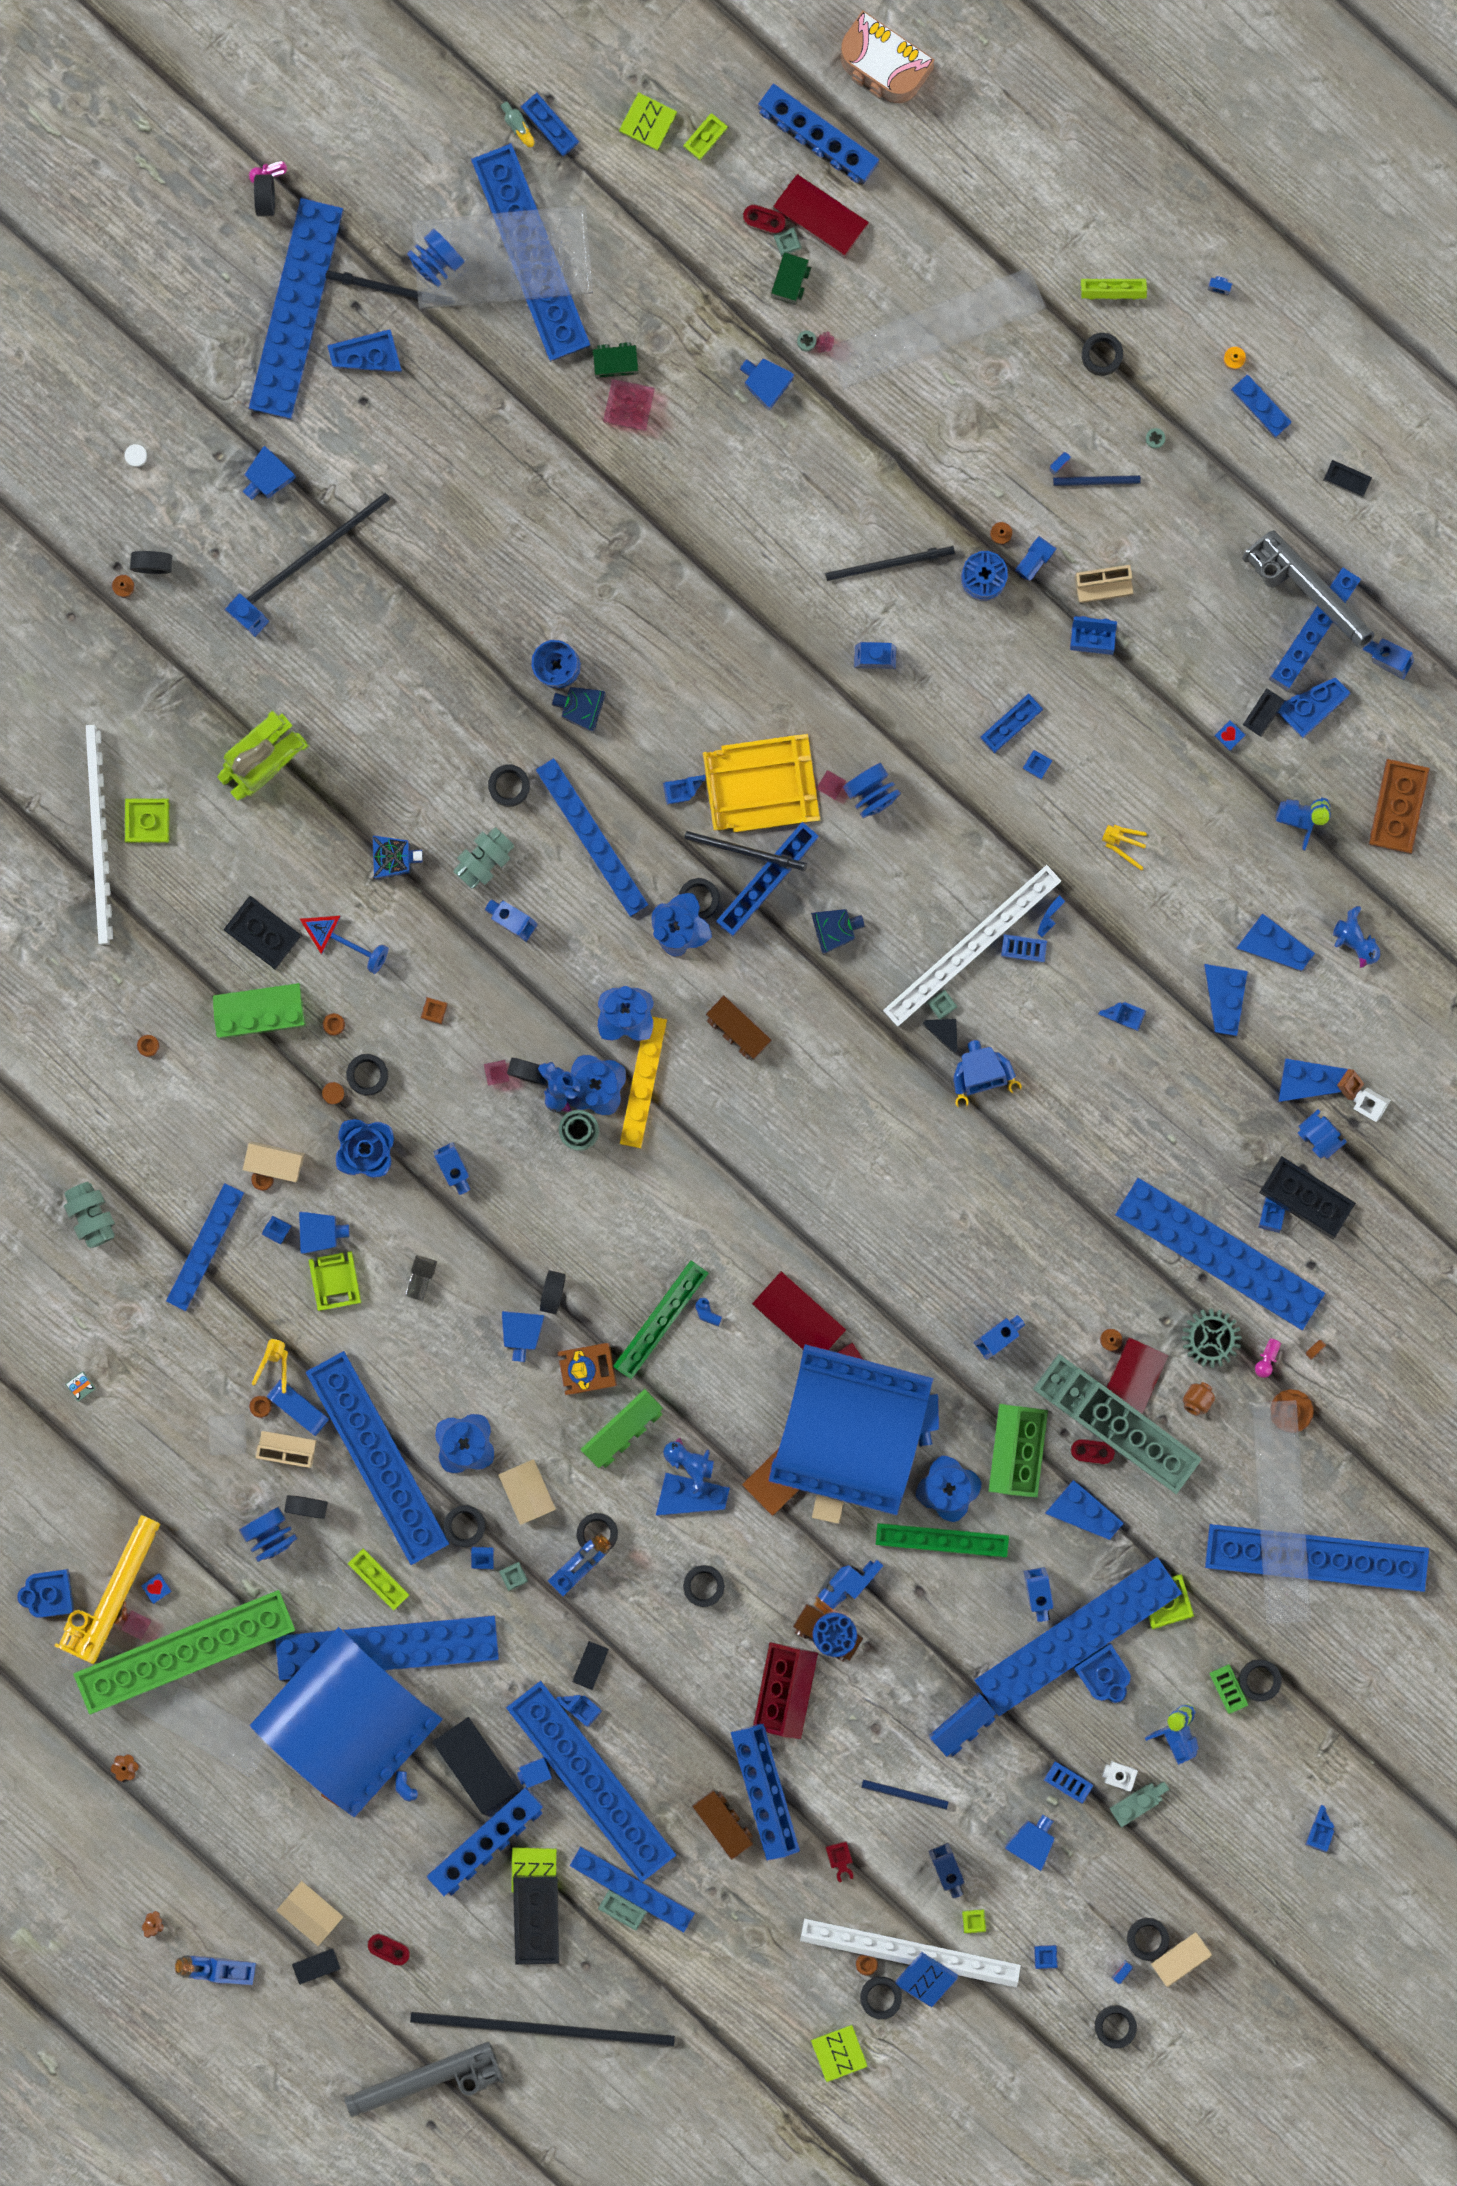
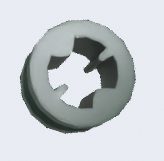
M803 331L798 335L797 345L802 351L809 352L816 346L817 340L813 332ZM804 336H808L809 339H813V343L810 342L811 346L806 347L805 343L801 344L800 340H804Z
M1158 428L1149 430L1146 435L1147 445L1154 449L1160 448L1166 439L1164 432ZM1152 433L1161 435L1162 440L1159 439V444H1155L1154 441L1150 442L1149 437H1152Z

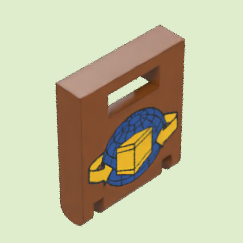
M610 1342L557 1352L558 1356L566 1355L567 1357L565 1360H559L563 1386L572 1385V1389L564 1391L565 1395L617 1386ZM606 1354L610 1376L602 1377L598 1356Z

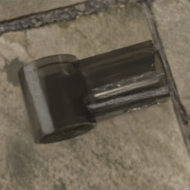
M416 1254L405 1296L424 1301L430 1279L432 1280L436 1269V1260Z

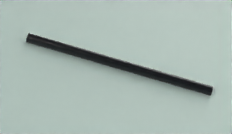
M385 492L247 597V600L251 604L257 602L391 500Z

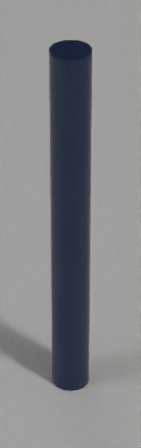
M1140 475L1053 477V486L1141 484Z
M863 1779L861 1788L946 1810L949 1801L865 1779Z

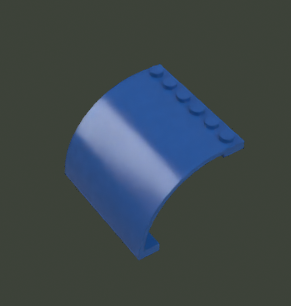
M805 1344L789 1415L776 1459L772 1463L769 1481L897 1515L916 1453L934 1378Z
M338 1627L249 1726L305 1780L341 1809L355 1817L418 1746L422 1744L443 1718L399 1684L369 1657L348 1633Z

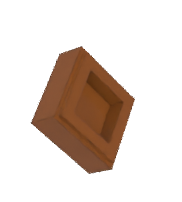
M426 997L421 1019L442 1024L448 1003Z
M1348 1069L1337 1086L1348 1100H1354L1364 1083L1354 1070Z

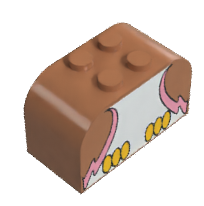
M863 10L842 41L841 63L845 71L852 76L851 79L859 86L864 84L870 88L869 92L879 99L883 97L892 103H904L911 100L934 68L935 59Z

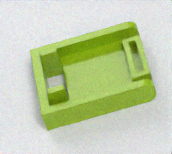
M352 1251L347 1252L349 1261H345L344 1253L317 1257L319 1265L315 1267L313 1258L308 1259L318 1311L362 1303ZM348 1292L349 1301L328 1304L327 1296Z

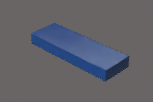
M535 93L520 106L563 157L580 143L538 93Z
M1028 693L980 736V739L995 754L1042 712L1043 708Z

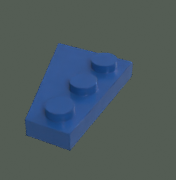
M391 329L327 345L333 368L402 372Z
M1335 677L1311 688L1307 692L1291 697L1285 701L1278 714L1303 739L1348 698L1351 692Z
M1264 914L1259 917L1236 947L1238 950L1299 971L1304 969L1315 954Z
M1204 964L1214 1031L1219 1034L1237 1036L1248 971Z
M1285 1059L1278 1102L1340 1093L1341 1090L1337 1085L1348 1069Z
M665 1473L656 1515L724 1510L730 1488L703 1481L702 1491L693 1494L691 1491L694 1484L693 1479Z
M1074 1480L1045 1512L1047 1515L1108 1540L1124 1524Z

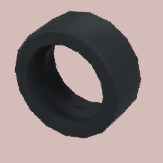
M272 174L255 175L254 204L257 217L274 216L275 185Z
M1100 332L1092 335L1086 340L1082 348L1081 358L1083 365L1089 372L1095 375L1106 376L1112 374L1118 369L1123 359L1121 342L1109 333ZM1107 342L1114 348L1115 359L1109 366L1099 367L1091 361L1089 356L1090 349L1095 343Z
M157 551L132 552L130 570L144 574H169L172 572V555Z
M505 764L497 767L491 773L488 780V790L491 797L498 804L505 807H514L521 804L527 798L530 791V782L526 773L520 767L513 764ZM505 773L516 774L522 782V789L514 798H504L497 792L496 782Z
M691 879L683 884L679 895L688 893L690 889L697 886L708 889L712 897L711 905L705 911L698 913L700 918L708 919L719 907L720 897L718 889L707 879Z
M361 1054L353 1058L349 1063L346 1071L347 1082L358 1094L364 1096L375 1095L386 1086L388 1069L379 1057L372 1054ZM371 1062L378 1066L380 1079L376 1085L365 1088L356 1082L354 1073L359 1064Z
M511 1058L507 1075L546 1086L547 1080L538 1071L539 1064Z
M548 1271L541 1297L540 1311L557 1314L566 1274Z
M287 1495L284 1512L325 1519L328 1502Z
M460 1505L452 1509L446 1515L444 1521V1532L447 1539L459 1547H470L478 1543L486 1530L485 1519L482 1513L477 1508L469 1505ZM461 1513L471 1514L478 1523L475 1535L469 1539L458 1538L452 1531L453 1519Z
M603 1513L587 1515L580 1521L577 1527L576 1537L579 1545L583 1547L587 1543L584 1536L586 1526L593 1521H602L610 1529V1538L605 1545L595 1548L599 1551L604 1547L606 1552L610 1551L618 1539L616 1523L611 1517Z
M700 1565L691 1569L684 1578L683 1583L685 1596L689 1602L699 1607H708L717 1603L723 1596L725 1588L723 1576L717 1569L708 1565ZM707 1573L716 1580L717 1589L712 1597L700 1599L693 1594L691 1582L698 1574Z
M1258 1659L1248 1662L1242 1668L1239 1675V1685L1242 1692L1248 1698L1257 1702H1263L1277 1695L1282 1685V1679L1278 1668L1274 1664ZM1263 1667L1271 1672L1273 1685L1269 1691L1258 1694L1249 1688L1247 1678L1253 1669Z
M1145 1917L1137 1920L1131 1925L1127 1933L1129 1949L1141 1960H1156L1164 1955L1169 1947L1170 1937L1167 1929L1160 1921L1154 1918ZM1152 1926L1160 1932L1161 1944L1155 1951L1144 1952L1137 1947L1135 1936L1142 1927Z
M877 1976L868 1980L862 1987L860 1993L861 2005L870 2017L878 2020L888 2019L899 2011L902 2004V1993L896 1982L891 1978ZM877 1985L888 1986L894 1994L893 2005L885 2011L875 2010L868 2002L870 1990Z
M1111 2005L1098 2013L1095 2020V2032L1098 2039L1105 2046L1112 2049H1120L1128 2046L1134 2040L1137 2033V2023L1133 2014L1127 2008L1120 2005ZM1120 2014L1127 2019L1129 2030L1122 2039L1112 2040L1104 2034L1103 2023L1109 2015Z

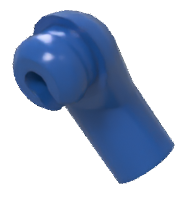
M700 1298L695 1306L699 1319L719 1327L722 1316L711 1312L708 1299Z
M396 1771V1792L405 1801L416 1800L418 1792L407 1785V1771Z

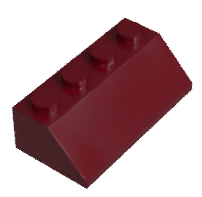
M769 1642L753 1725L764 1723L766 1733L795 1739L802 1738L819 1652Z

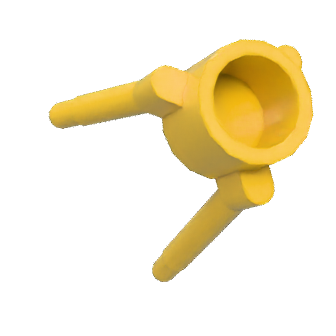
M1108 824L1102 837V841L1106 842L1105 847L1112 849L1142 871L1143 867L1114 844L1119 845L1122 840L1132 845L1146 848L1145 844L1125 837L1123 834L1146 836L1147 833L1123 828L1118 825L1113 827Z
M276 1339L268 1341L264 1357L252 1381L253 1386L256 1385L268 1360L278 1362L279 1359H282V1393H286L288 1351L284 1350L285 1344L282 1341Z

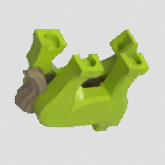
M271 711L262 723L224 755L225 763L222 765L224 769L221 770L217 778L224 786L232 779L239 784L230 792L237 801L245 798L247 795L252 796L270 781L293 757L310 746L300 733L291 732L273 747L293 726L283 713L278 716L275 711Z

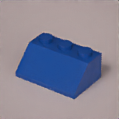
M978 1692L936 1728L929 1737L946 1757L949 1754L953 1757L962 1749L960 1745L966 1740L971 1742L979 1735L978 1729L983 1725L987 1728L996 1720L994 1716L997 1713Z

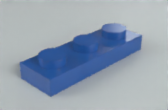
M1248 374L1231 389L1275 438L1292 423Z

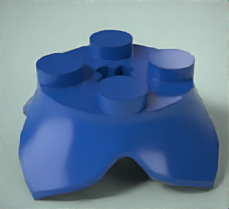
M693 893L680 894L667 904H659L652 912L653 935L659 941L661 947L674 957L682 956L688 948L700 947L712 938L710 926L704 919L698 916L700 906ZM675 922H678L679 930H676Z
M628 986L612 988L603 992L598 1000V1007L601 1012L597 1026L601 1039L613 1041L618 1040L623 1035H627L632 1040L637 1041L649 1039L653 1030V1019L650 1011L654 1004L650 993L640 988H630ZM622 1009H629V1013L625 1012L622 1014Z
M592 1055L579 1056L572 1065L571 1073L579 1081L581 1087L579 1092L574 1091L577 1096L573 1100L567 1098L568 1104L579 1110L592 1109L600 1115L614 1114L621 1101L620 1089L626 1081L625 1067L613 1060L601 1061ZM592 1079L596 1081L601 1080L602 1084L599 1085L601 1087L599 1090L590 1088L589 1085L592 1084L590 1082Z
M357 1119L344 1121L338 1132V1139L341 1144L336 1154L338 1170L348 1175L363 1173L373 1178L386 1175L392 1160L390 1150L394 1143L392 1128L382 1122L366 1124ZM361 1144H370L371 1148L369 1150L371 1152L369 1154H361Z
M470 1414L462 1419L447 1418L437 1424L435 1437L440 1447L439 1461L446 1472L460 1473L468 1468L479 1470L493 1463L494 1448L489 1441L491 1428L485 1416ZM466 1437L469 1439L468 1444L470 1447L469 1449L464 1448L462 1450L460 1449L461 1444L459 1440L461 1438L464 1440Z
M940 1456L932 1463L929 1475L919 1482L915 1495L923 1506L935 1509L944 1520L956 1522L965 1516L970 1502L979 1495L982 1482L976 1473L963 1469L954 1458ZM946 1483H951V1486H955L952 1495L948 1496L947 1492H943Z

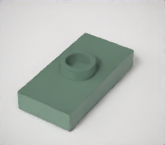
M610 1889L598 1907L600 1911L637 1931L647 1913L646 1910Z

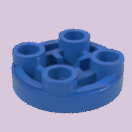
M828 1613L822 1616L814 1626V1643L818 1650L827 1656H843L849 1653L855 1646L857 1640L856 1626L848 1616L842 1613Z

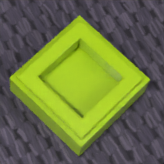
M984 1909L962 1911L964 1934L986 1932Z

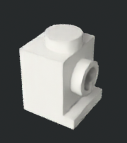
M1366 1088L1364 1091L1360 1090L1356 1095L1354 1109L1377 1122L1381 1119L1391 1100ZM1369 1099L1375 1101L1374 1106L1368 1104Z
M1111 1761L1110 1765L1106 1764L1102 1777L1105 1778V1783L1131 1792L1138 1770ZM1122 1772L1124 1775L1123 1779L1117 1780L1115 1778L1116 1773Z

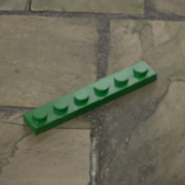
M690 1260L613 1367L632 1380L709 1273Z
M877 1523L875 1545L1007 1557L1009 1535Z

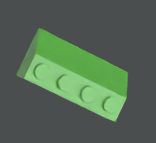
M300 983L213 995L214 1021L218 1039L306 1027Z
M644 1389L580 1450L598 1468L601 1466L606 1468L615 1460L612 1456L617 1451L622 1453L631 1445L628 1441L634 1435L638 1438L647 1430L644 1426L650 1420L654 1423L663 1415L661 1413L663 1407Z
M999 1404L989 1492L1038 1497L1048 1410Z

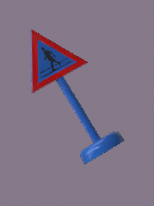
M341 915L299 918L321 955L330 938L369 957L367 964L369 972L376 974L384 964L389 951L387 946L379 945L371 953L333 933Z

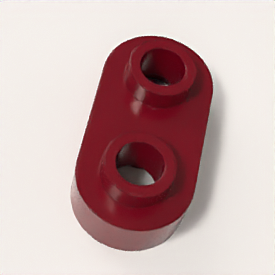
M750 205L743 212L744 223L751 228L773 235L781 233L785 228V218L777 211L758 205ZM756 214L758 219L753 221L750 219V215ZM775 220L779 225L772 227L770 223Z
M1078 1439L1073 1442L1070 1449L1072 1457L1083 1462L1107 1464L1115 1456L1114 1449L1105 1442ZM1079 1446L1085 1447L1086 1451L1084 1454L1077 1452ZM1101 1449L1107 1450L1106 1457L1099 1455Z
M374 1934L368 1941V1950L372 1955L393 1965H404L410 1957V1950L405 1944L384 1934ZM378 1940L382 1941L383 1947L377 1948L375 1942ZM396 1950H401L403 1952V1956L401 1958L395 1956Z

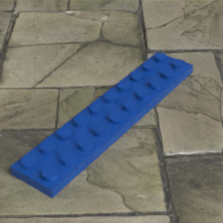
M512 143L472 158L471 161L549 361L552 362L590 347V342Z
M303 198L300 199L249 410L292 420L326 283L325 275L330 267L344 210L341 207Z
M1140 1178L1136 1179L1115 1214L1118 1218L1303 1331L1325 1295V1292Z
M345 1351L306 1371L310 1382L410 1565L449 1545L448 1539Z
M1209 1524L1205 1568L1425 1592L1429 1548Z
M1156 1557L974 1680L997 1715L1001 1716L1182 1593L1158 1557Z
M495 1615L343 1629L384 1670L499 1660ZM335 1630L289 1634L275 1639L279 1680L292 1679Z
M541 1680L506 1707L641 1883L676 1856L673 1849Z

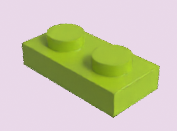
M710 113L683 145V148L701 161L728 129V126Z

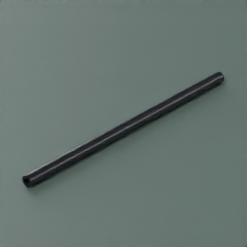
M411 2012L410 2023L671 2047H674L675 2044L674 2035Z

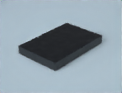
M251 896L247 898L223 929L275 970L302 937L300 933Z

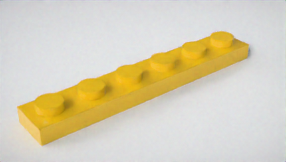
M653 1016V1030L650 1038L640 1041L620 1139L621 1145L640 1149L642 1147L667 1019Z

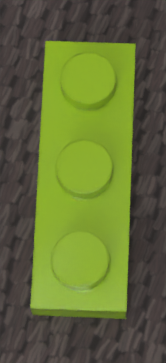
M1081 279V299H1147L1146 279Z
M364 1548L347 1563L393 1611L409 1596L407 1591Z

